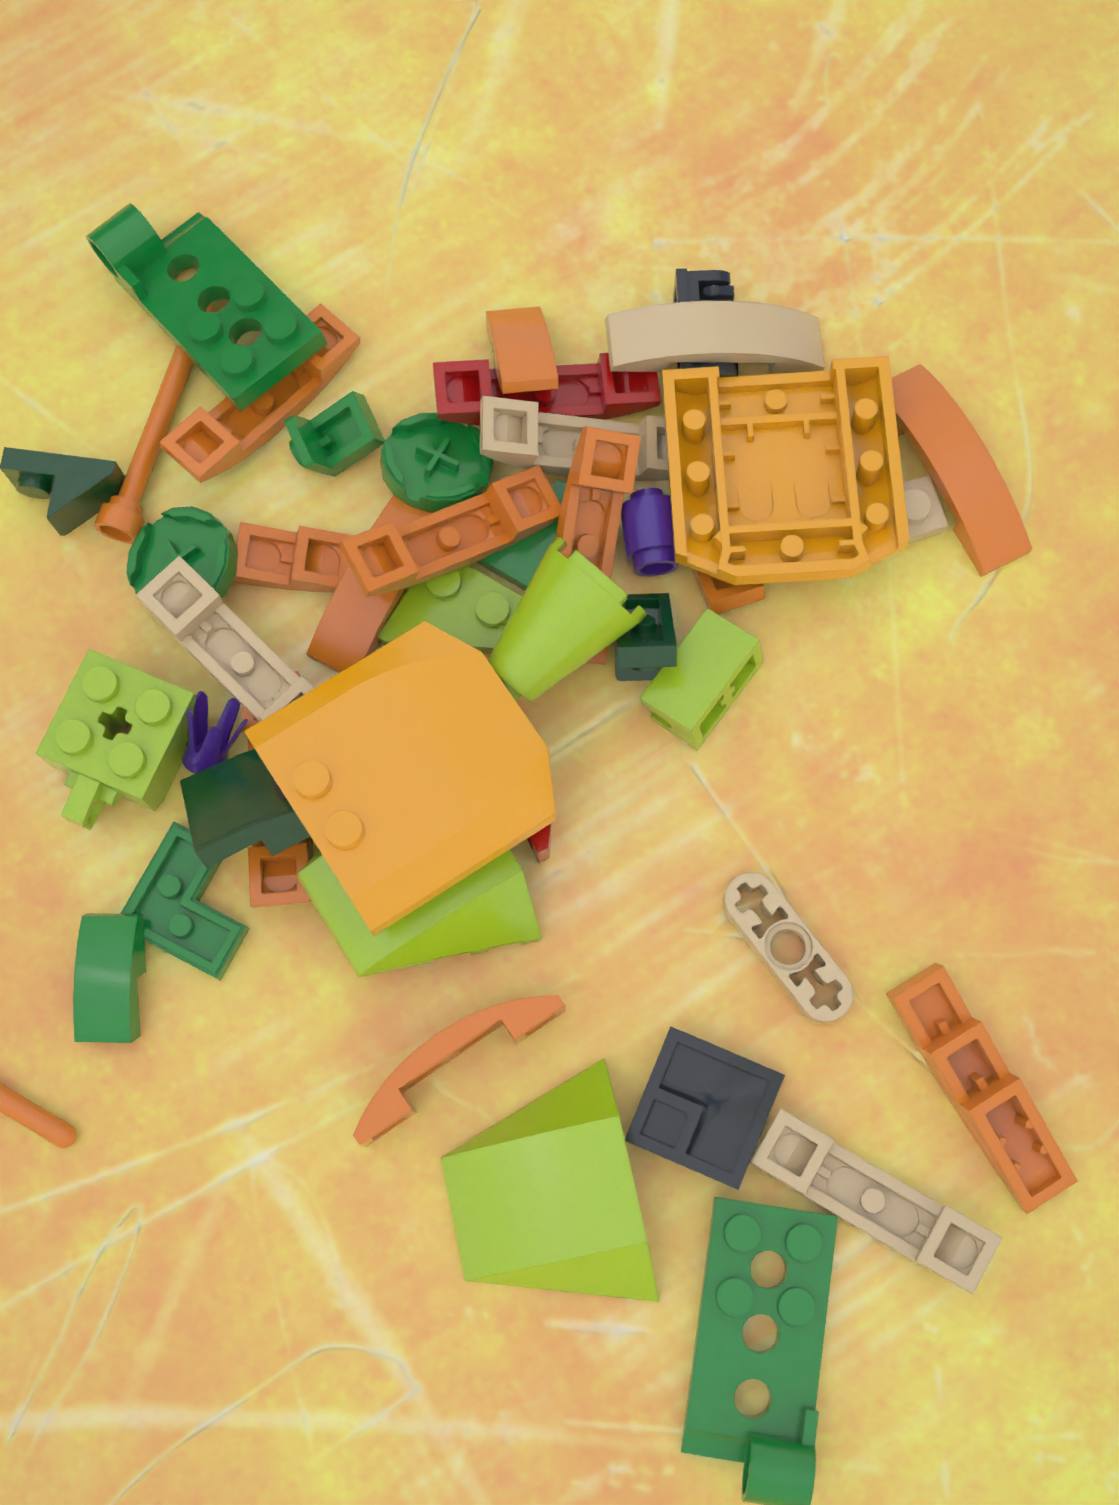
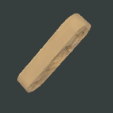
M754 872L743 873L735 877L729 883L723 896L724 913L795 1006L808 1020L819 1024L831 1023L844 1016L853 1002V988L846 975L771 880L762 874ZM742 887L749 893L759 889L765 897L759 906L768 919L773 916L775 911H779L784 920L772 924L763 934L762 938H758L752 930L760 927L763 923L756 913L751 909L741 913L736 907L741 898L738 889ZM791 932L801 939L804 953L799 962L786 965L778 962L773 957L770 943L773 936L777 933ZM813 958H816L822 967L815 969L811 974L823 987L831 982L837 987L839 992L833 997L837 1008L832 1011L828 1006L822 1005L816 1009L809 1000L816 992L805 977L796 986L789 976L800 973L811 963Z

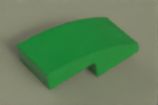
M87 913L82 916L74 970L73 1022L75 1042L132 1043L141 1036L137 977L146 972L143 914Z

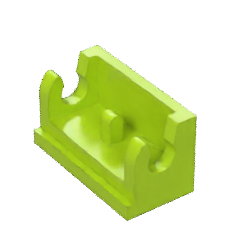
M707 608L677 647V667L661 668L640 696L641 704L653 712L650 716L652 720L698 751L763 664L760 640Z

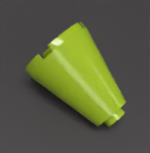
M558 535L546 550L488 659V662L515 701L521 695L530 702L534 701L639 624L647 615L645 610L639 605L631 614L622 607L628 599V595L577 550L568 559L561 554L567 547V543Z

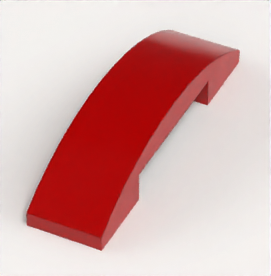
M600 353L597 363L556 365L559 389L502 394L495 369H490L489 359L433 362L437 419L480 426V400L483 396L538 402V412L602 420L616 418L660 406L661 397L658 373L610 371L609 353Z

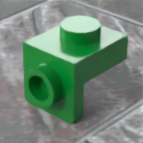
M355 391L350 392L311 420L292 415L284 421L292 439L289 442V447L297 462L306 469L332 477L337 476L382 446L385 441L365 396Z

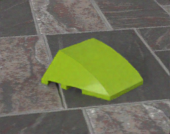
M510 850L375 936L370 932L320 851L313 856L297 875L304 890L359 978L429 964L435 959L469 952L471 955L487 952L489 948L521 942V945L538 942L542 938L523 869Z
M605 1058L441 1157L465 1281L659 1302L647 1236Z

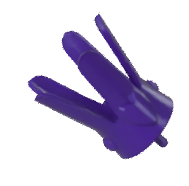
M202 691L197 693L193 715L190 708H187L189 740L186 743V749L182 756V763L190 772L196 774L228 759L230 748L248 722V719H244L229 741L240 708V703L235 698L227 702L216 727H210L209 730L207 695Z

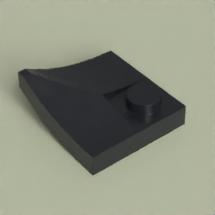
M670 1026L626 1134L625 1141L739 1190L785 1075Z

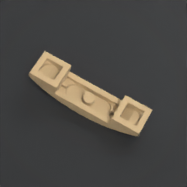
M691 301L628 309L608 314L605 318L610 371L662 372V370H666L670 362L768 363L769 372L774 373L813 372L825 369L818 317L793 308L745 301Z
M483 396L480 400L481 455L523 469L539 465L543 473L568 477L584 426L641 436L634 481L669 480L664 417L646 415L639 424L538 412V402L490 396Z
M180 556L136 594L138 600L164 628L259 722L314 689L302 675L299 677L223 603L220 595Z
M780 1109L754 1155L751 1164L904 1257L970 1294L975 1292L1002 1237L949 1206L937 1203L836 1144L834 1139Z

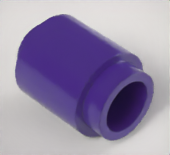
M644 488L634 491L629 496L630 500L622 504L621 511L627 561L633 564L634 573L639 576L652 577L671 573L679 568V563H676L674 558L670 496L663 494V491L658 488Z

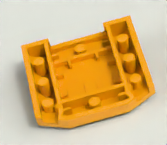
M889 356L832 359L829 371L719 377V366L662 370L674 558L676 563L733 585L846 579L860 574L907 547L910 538Z
M426 621L244 731L373 936L556 820L548 747L484 654Z

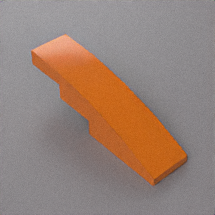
M934 963L886 993V996L944 1093L1022 1211L1026 1214L1030 1213L1078 1182L1019 1077L1010 1073L982 1021L972 1017L944 966Z

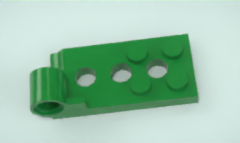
M129 203L86 235L89 245L115 277L119 285L240 412L327 345L322 331L208 217L203 216L200 212H197L161 240L143 214L133 204ZM188 268H198L192 278L185 281H175L181 271ZM219 299L229 300V303L223 310L216 313L205 312L212 302ZM250 331L261 332L260 337L254 343L247 346L236 345L238 339L243 334Z
M714 1197L681 1453L744 1463L742 1474L743 1502L760 1505H811L815 1481V1440L819 1414L816 1410L838 1216ZM770 1250L776 1252L782 1258L785 1273L777 1285L764 1288L755 1283L751 1276L750 1267L752 1260L757 1254ZM757 1314L771 1317L777 1327V1337L774 1344L764 1351H754L748 1348L742 1336L745 1322ZM748 1379L762 1381L769 1391L767 1407L760 1414L753 1416L745 1415L738 1411L734 1402V1394L737 1387Z

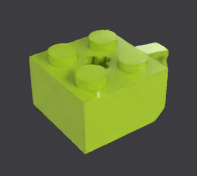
M88 649L35 753L50 766L68 773L64 785L72 790L62 810V817L67 819V821L91 830L105 804L115 807L120 797L155 811L165 800L182 765V756L186 749V743L189 740L187 708H190L193 715L197 696L188 690ZM129 724L132 726L128 735L124 733L116 735L120 728H126Z

